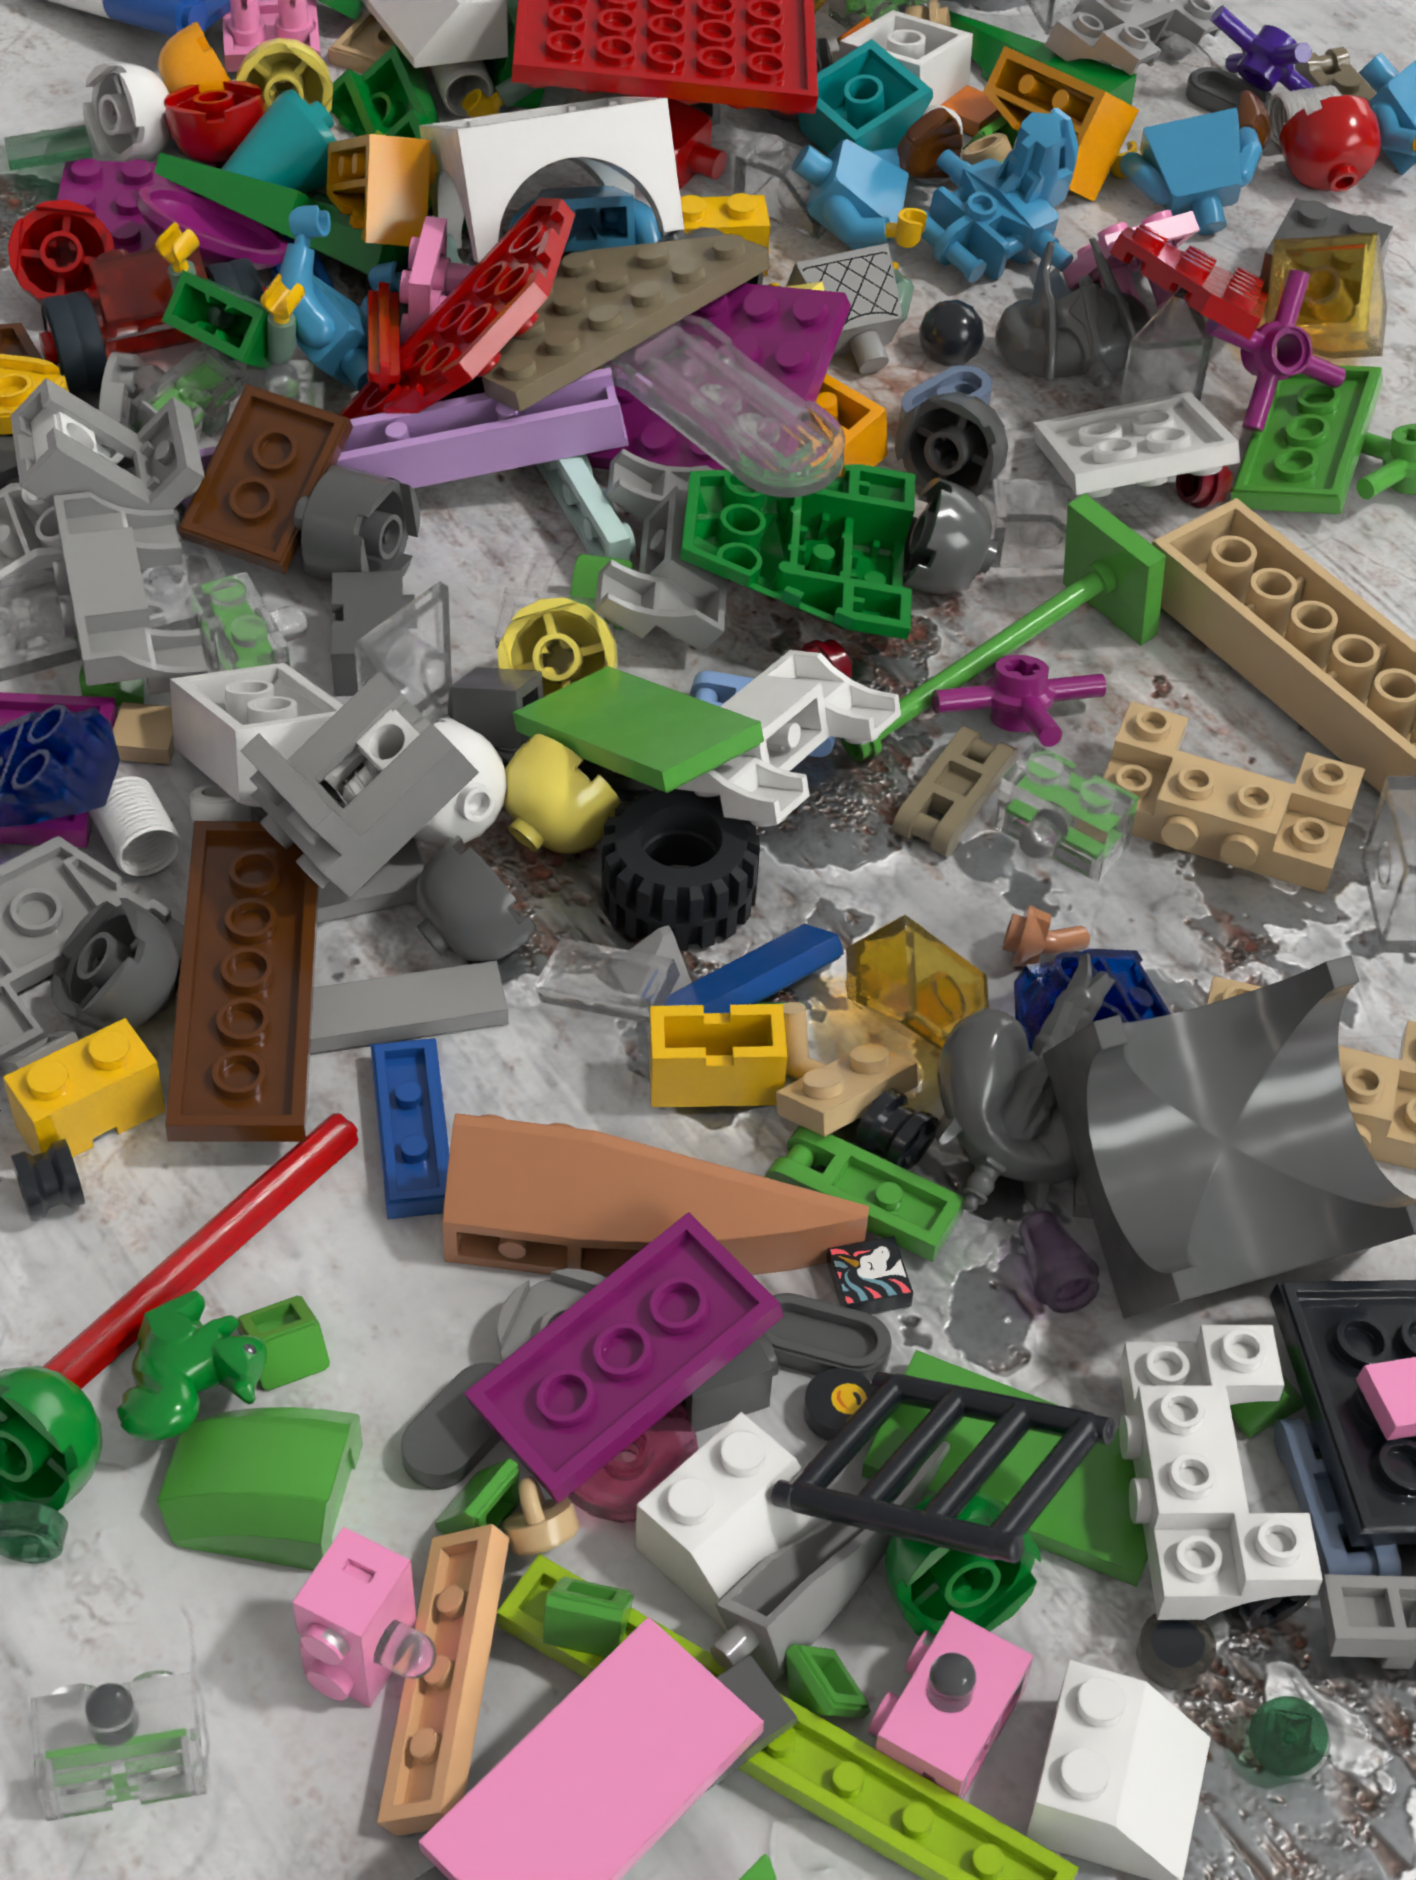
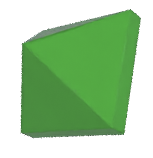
M792 1644L785 1651L790 1700L818 1716L864 1718L871 1712L870 1704L834 1649Z

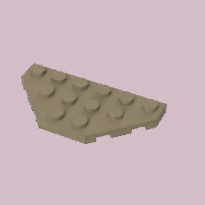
M727 234L586 250L565 256L559 264L548 299L536 311L538 313L536 322L522 335L512 337L499 351L501 358L497 365L487 374L481 376L486 396L518 412H522L771 268L768 248L743 239L739 235Z

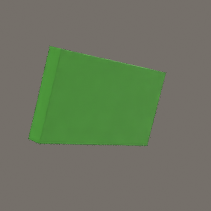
M1337 365L1346 371L1344 382L1338 388L1330 387L1300 373L1278 381L1263 432L1253 431L1231 490V500L1237 498L1247 507L1254 510L1341 514L1383 384L1382 367Z
M609 666L512 712L517 732L531 738L535 734H542L552 738L572 750L582 759L666 793L764 742L761 721Z
M915 1350L904 1374L1057 1405L918 1350ZM901 1404L878 1430L863 1462L861 1476L871 1479L930 1410ZM964 1417L944 1440L950 1443V1450L921 1500L937 1494L995 1423ZM1118 1428L1111 1444H1095L1028 1529V1533L1038 1548L1137 1587L1147 1563L1148 1555L1143 1524H1133L1130 1517L1129 1485L1131 1479L1136 1478L1133 1459L1124 1460L1122 1458ZM1029 1430L979 1492L1001 1500L1007 1505L1061 1437Z

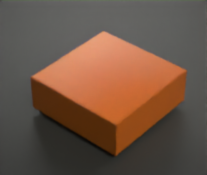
M966 85L940 105L954 110L961 119L963 132L973 137L1002 115L982 91Z

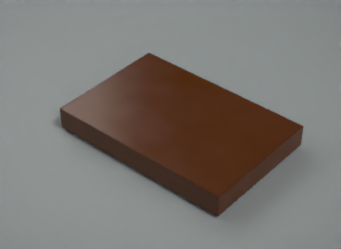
M246 384L204 472L205 478L194 493L177 529L181 538L286 574L301 542L302 530H298L294 524L296 505L301 497L311 496L316 484L329 467L336 465L353 429L350 418Z

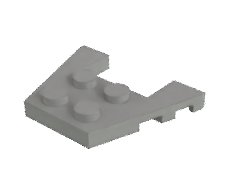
M60 836L0 865V1061L45 1037L44 1030L16 993L68 967L70 960L60 955L66 941L80 921L97 905L105 901L117 907L122 904L120 898H128L158 918L169 929L177 943L179 954L178 974H180L184 925L171 917V910L154 898L146 901L122 885V877Z

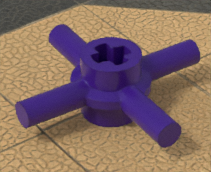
M1222 5L1214 11L1210 21L1242 50L1241 53L1230 54L1226 58L1225 67L1230 73H1239L1245 81L1263 91H1272L1278 81L1289 91L1315 87L1293 66V64L1305 63L1310 60L1312 49L1309 44L1304 42L1297 43L1288 33L1272 25H1264L1258 35H1256L1225 6Z

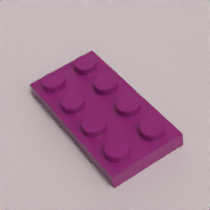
M687 1212L464 1392L477 1414L555 1502L559 1504L781 1320L784 1314L780 1302Z

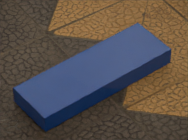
M804 923L649 1005V1007L703 1005L704 1013H730V1005L756 1004L841 958L844 951L839 935Z
M436 1038L370 1044L387 1219L443 1214L449 1163V1145Z

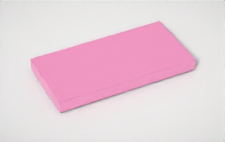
M648 1617L419 1840L420 1851L449 1880H620L763 1733L764 1721Z

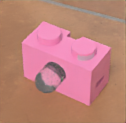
M343 1527L292 1603L297 1633L302 1635L299 1646L303 1670L309 1683L331 1699L344 1701L348 1696L370 1708L393 1672L407 1679L421 1678L433 1668L437 1652L432 1639L415 1629L416 1609L411 1560Z
M951 1611L937 1635L925 1630L917 1641L905 1668V1672L912 1675L901 1696L889 1691L880 1703L868 1730V1734L877 1738L875 1749L963 1800L981 1769L991 1745L999 1737L1025 1690L1034 1655Z

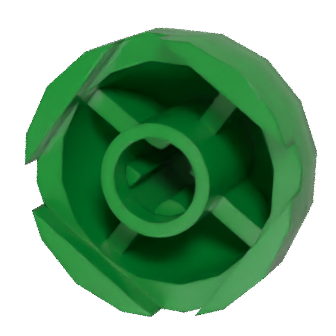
M41 1366L3 1369L0 1371V1509L17 1516L22 1512L23 1504L34 1511H41L36 1519L49 1518L70 1502L93 1476L103 1445L101 1423L86 1394L78 1385L59 1372Z
M978 1492L957 1519L991 1526L1007 1505L1001 1500ZM936 1494L926 1497L911 1508L923 1510ZM1028 1531L1023 1536L1024 1551L1017 1563L998 1559L991 1560L890 1535L885 1554L886 1581L892 1599L903 1618L918 1636H921L925 1630L937 1635L951 1611L988 1631H992L1014 1616L1032 1595L1037 1581L1031 1573V1569L1035 1559L1041 1563L1040 1550Z

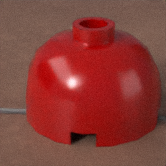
M228 80L223 81L224 90L200 93L199 84L177 89L168 94L164 99L166 123L170 136L182 153L199 162L216 164V168L221 169L266 112L261 88L258 85L244 81Z
M1353 95L1333 96L1320 100L1323 109L1314 111L1307 116L1304 108L1295 113L1282 128L1279 142L1285 163L1291 175L1307 188L1321 191H1346L1354 187L1373 168L1377 161L1381 148V138L1376 114L1371 110L1370 104L1365 98Z
M53 200L36 205L35 210L29 212L23 220L20 218L16 222L8 242L10 267L22 290L40 304L47 297L66 295L76 291H86L91 302L98 300L110 286L116 266L114 241L108 228L96 216V213L79 203L69 200Z

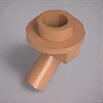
M1028 905L1023 916L1012 914L1004 937L1002 950L1012 952V966L1035 969L1041 954L1059 955L1085 950L1090 943L1089 932L1081 925L1049 930L1051 914L1039 910L1035 906Z

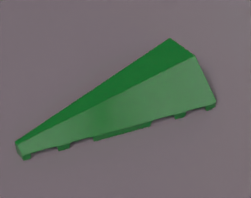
M949 11L952 28L973 34L971 59L981 66V77L986 82H988L1004 46L1104 90L1132 105L1137 74L1129 75L1122 69L1093 59H1076L1066 62L1046 47L1043 42Z
M393 45L362 75L347 69L333 82L331 113L339 119V123L345 129L352 132L356 137L375 134L378 130L387 136L421 139L420 125L440 123L422 67L414 68L396 45ZM465 216L463 220L462 231L468 230Z
M159 152L154 173L294 240L295 237L289 226L291 211L299 206L317 205L319 210L328 211L331 220L330 232L326 237L311 238L310 248L369 275L372 267L393 261L397 262L395 272L405 270L408 267L409 246L365 243L361 238L362 230L364 229L353 228L349 223L350 215L352 214H342L336 206L316 201L295 189Z

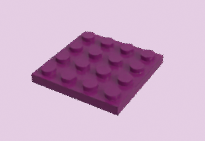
M743 283L618 355L612 370L616 397L618 402H620L629 445L586 454L591 467L610 470L612 459L622 449H625L642 459L666 466L695 467L706 465L713 470L760 468L768 480L787 479L851 307L844 292Z

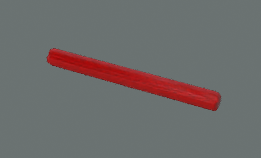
M340 1113L328 1116L306 1136L305 1142L296 1144L42 1367L59 1372L82 1389L138 1339V1333L146 1312L194 1290L353 1149L359 1141L356 1126Z

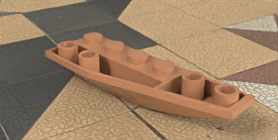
M455 1113L442 1219L444 1258L446 1262L551 1275V1271L566 1268L582 1269L607 1278L687 1212L751 1275L792 1271L827 1264L828 1248L865 1242L869 1213L868 1205L595 1130L579 1129L563 1123L547 1125L507 1120L501 1116L491 1114L474 1116Z

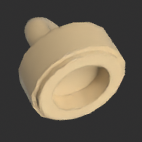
M994 133L968 145L963 150L962 159L963 161H968L971 165L988 158L1000 162L1005 160L1012 148L1007 135Z
M531 1476L522 1478L518 1485L522 1509L511 1514L501 1524L503 1533L510 1538L508 1548L511 1553L520 1556L535 1555L556 1548L572 1539L580 1527L572 1501L569 1498H565L557 1504L554 1499L544 1500L536 1479Z

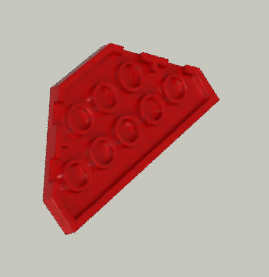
M539 197L400 347V383L389 384V392L378 391V383L368 381L338 415L354 419L384 412L386 414H418L467 384L475 377L484 376L491 371L501 358L499 351L512 337L522 335L533 326L538 319L536 311L549 297L575 218V214L563 199Z
M1140 224L1135 230L1127 227L1119 234L1110 254L1127 264H1130L1134 256L1142 261L1138 269L1142 272L1143 276L1172 294H1175L1179 286L1187 291L1183 299L1188 302V306L1246 339H1251L1262 319L1269 293L1262 290L1263 279L1241 267H1237L1234 274L1216 266L1217 259L1191 245L1186 252L1166 244L1168 240L1166 236L1143 224Z

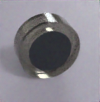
M1154 1613L1142 1627L1136 1647L1137 1660L1143 1673L1155 1684L1170 1690L1191 1689L1199 1685L1207 1677L1216 1655L1215 1637L1204 1620H1157V1615Z

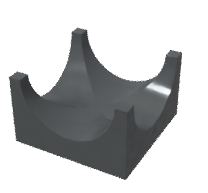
M1351 955L1326 961L1307 971L1265 987L1186 1011L1128 1023H1122L1120 1015L1094 1021L1042 1054L1123 1319L1416 1234V1199L1409 1197L1396 1188L1379 1169L1360 1136L1345 1093L1339 1059V1022L1345 998L1354 985L1360 982Z

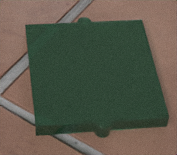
M85 124L53 130L44 129L40 132L4 137L10 171L42 165H55L60 162L93 157Z

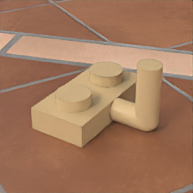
M800 1002L783 1004L787 1046L786 1075L797 1081L776 1091L777 1114L825 1137L864 1116L871 1104L888 1089L896 1088L904 1094L918 1086L917 1063L895 1054L879 1044L868 1043L853 1048L849 1054L828 1065L810 1058L806 1006Z

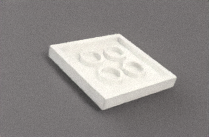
M1190 391L1034 422L1036 444L1076 495L1085 493L1091 498L1107 496L1114 492V488L1131 484L1143 487L1158 486L1166 483L1168 477L1186 473L1196 476L1212 475L1220 472L1222 466L1240 463L1239 441Z

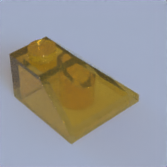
M1378 233L1274 240L1265 324L1274 322L1289 270H1300L1308 273L1310 279L1295 326L1301 327L1309 335L1312 343V354L1330 359L1382 356L1387 301L1380 236Z
M905 914L846 948L847 979L845 986L847 998L857 1008L867 1011L889 1028L940 1056L947 1036L958 1021L977 1010L989 1009L987 975Z

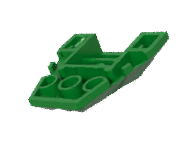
M863 464L844 465L839 477L811 478L813 473L811 466L793 467L790 479L769 480L760 468L690 471L679 559L752 591L782 601L797 610L840 629L896 639H908L911 630L912 589L903 587L904 544L915 511L916 474Z

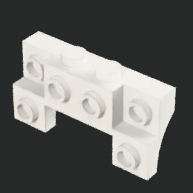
M789 650L720 706L761 721L764 742L676 789L694 791L700 797L720 795L725 818L747 820L753 825L760 827L778 825L810 796L806 774L789 771L830 736L844 738L846 742L851 744H864L877 739L880 733L901 716L898 694L874 690L853 681L835 668L821 653Z
M1201 1325L1197 1341H1125L1119 1364L1126 1415H1122L1120 1420V1450L1124 1460L1133 1459L1136 1478H1132L1129 1485L1130 1517L1133 1524H1143L1157 1620H1204L1221 1611L1254 1601L1287 1596L1317 1595L1323 1579L1310 1513H1249L1230 1405L1239 1403L1280 1400L1284 1381L1273 1325Z

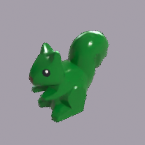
M197 1290L188 1292L146 1312L138 1333L139 1349L132 1362V1376L136 1386L124 1392L122 1404L116 1409L118 1419L121 1421L120 1426L129 1435L146 1441L173 1438L188 1430L196 1421L200 1409L198 1393L219 1385L228 1389L246 1404L254 1403L256 1399L254 1389L267 1361V1348L264 1341L256 1336H230L239 1326L237 1317L233 1315L214 1319L202 1325L199 1319L205 1308V1300Z

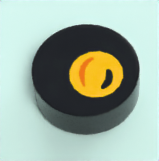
M845 1368L828 1369L816 1375L808 1384L805 1393L804 1418L808 1427L815 1435L829 1441L871 1395V1383L860 1373Z

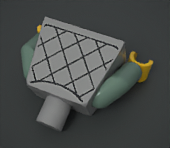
M887 243L795 262L786 285L787 287L822 282L825 291L844 292L851 307L832 357L852 353L862 374L876 372L888 364L889 358L884 346L892 342L899 326L907 319L914 291L912 281L898 271L899 265L897 262H892ZM776 282L768 284L769 286L780 287V285Z

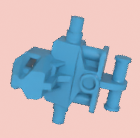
M1053 108L1049 114L1032 112L1022 121L1013 150L1008 153L1003 164L995 159L988 158L971 165L968 161L960 159L950 149L945 150L939 156L937 166L948 174L950 180L959 188L953 192H950L944 186L934 190L929 212L923 210L927 214L925 231L921 234V237L934 248L933 257L941 265L948 266L953 264L965 275V279L969 283L977 281L983 273L992 280H997L1003 275L1006 261L1009 259L1023 265L1037 256L1041 259L1048 241L1055 243L1051 265L1062 272L1072 263L1073 255L1059 244V240L1054 236L1059 220V214L1054 207L1066 200L1079 148L1072 120L1059 108Z

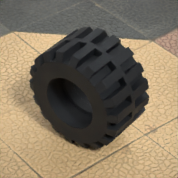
M644 789L634 794V802L622 801L615 808V817H608L604 825V836H602V900L604 907H609L610 919L615 925L625 924V934L635 940L642 936L646 938L658 928L669 925L680 951H688V945L698 943L701 948L712 946L715 944V937L717 936L728 939L736 933L737 924L745 925L751 916V906H755L760 854V837L756 835V826L747 820L725 818L720 795L700 797L694 791L674 789L668 793L661 790L651 793ZM671 865H685V866H690V867H688V868H675V867H670V866H671Z

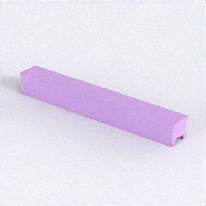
M609 367L587 373L522 412H518L486 396L484 392L439 401L418 414H386L384 412L350 419L353 429L336 465L394 478L401 481L400 483L410 485L414 489L628 446L629 443L620 402H618L612 372ZM217 446L199 449L204 472ZM193 495L188 499L182 500L185 511L187 510Z

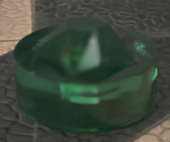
M12 1501L0 1505V1555L24 1563H44L61 1555L68 1531V1521L61 1513L38 1502Z
M1282 1696L1267 1701L1256 1711L1249 1727V1742L1253 1754L1268 1772L1279 1778L1299 1780L1309 1777L1323 1766L1328 1757L1331 1743L1328 1726L1319 1711L1303 1699Z

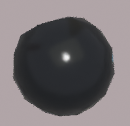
M957 299L940 301L925 312L919 326L920 345L930 360L944 366L964 365L978 354L985 339L983 320L974 307Z

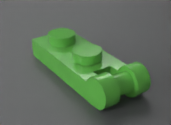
M798 1126L788 1140L787 1149L789 1152L787 1155L775 1159L764 1176L769 1179L868 1205L869 1213L866 1231L881 1238L895 1236L898 1246L931 1262L938 1255L964 1211L962 1202L965 1200V1197L832 1134L824 1137L803 1126ZM820 1164L827 1167L823 1174L810 1168L817 1167Z

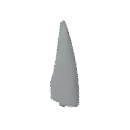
M942 1442L891 1502L892 1504L911 1508L921 1501L950 1450V1443ZM827 1520L805 1536L765 1557L715 1604L728 1630L710 1648L715 1661L722 1668L728 1670L751 1655L770 1682L774 1684L787 1671L785 1651L792 1644L811 1646L854 1597L883 1558L890 1535Z

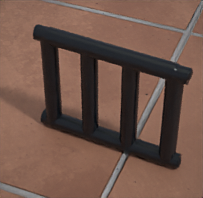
M878 1371L873 1376L871 1382V1395L792 1482L782 1479L776 1482L771 1493V1501L775 1506L792 1510L795 1513L991 1560L998 1559L1017 1563L1024 1551L1023 1536L1095 1444H1111L1117 1431V1424L1113 1418L1095 1415L1093 1412L899 1373L892 1374ZM901 1404L930 1410L857 1495L827 1488ZM964 1417L995 1423L923 1510L891 1503ZM1029 1430L1061 1437L991 1526L957 1519Z

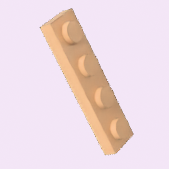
M493 1524L432 1537L377 1820L378 1825L395 1836L429 1831L465 1796L510 1539Z

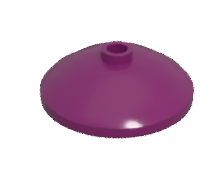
M161 185L145 186L139 191L136 200L137 207L142 218L157 237L174 222L178 224L182 233L186 229H190L197 236L200 245L186 260L193 262L195 270L199 273L204 274L205 267L211 264L229 262L240 258L250 259L256 271L275 267L283 261L288 242L279 232L192 191Z

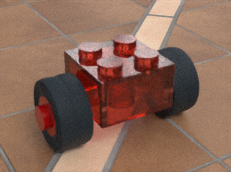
M155 243L150 249L132 253L125 249H114L102 253L97 257V260L89 261L88 294L86 291H76L66 295L47 297L41 301V314L45 332L39 333V340L44 360L52 362L59 367L60 374L65 376L68 390L71 394L101 388L104 369L112 352L140 354L199 341L162 322L173 294L167 270L171 264L160 255ZM199 248L186 258V260L194 263L198 276L234 289L259 302L262 294L267 289L266 287L262 288L258 273L248 258L211 264L205 267V269ZM223 353L224 357L227 360H236Z

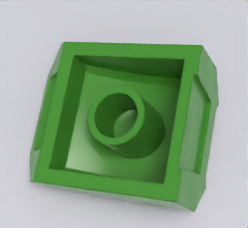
M261 1407L232 1410L196 1420L188 1430L179 1435L157 1499L171 1541L183 1548L314 1571L332 1544V1534L351 1470L356 1469L363 1443L359 1414L326 1409Z

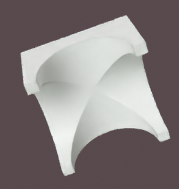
M614 96L419 126L421 139L431 140L430 153L435 154L437 161L436 178L433 185H429L433 216L447 219V234L453 236L457 249L462 248L461 235L465 216L475 262H480L498 243L500 224L504 211L519 186L537 170L563 159H569L582 167L593 177L599 186H615L633 194L634 198L636 186L651 206L659 232L665 233L684 229L667 98Z

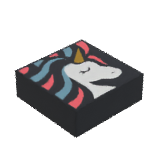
M895 1236L828 1248L826 1262L840 1306L869 1314L912 1306L913 1290Z

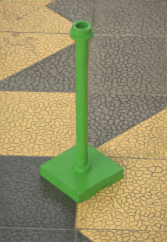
M1082 494L1070 502L1067 509L1063 584L1067 587L899 699L901 716L880 733L877 739L864 744H851L846 742L844 738H840L843 747L857 761H862L865 758L873 759L882 752V739L932 706L933 690L961 687L991 667L999 659L1007 656L1085 602L1099 610L1115 626L1142 646L1158 635L1166 555L1087 494Z

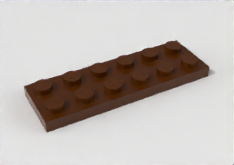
M194 821L165 1124L168 1142H305L319 885L296 863V860L303 854V851L295 843L286 850L260 824L261 821Z

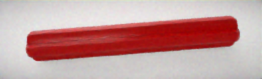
M379 282L378 290H369L367 294L368 381L378 383V391L389 392V384H398L401 379L399 295L397 292L389 291V283Z

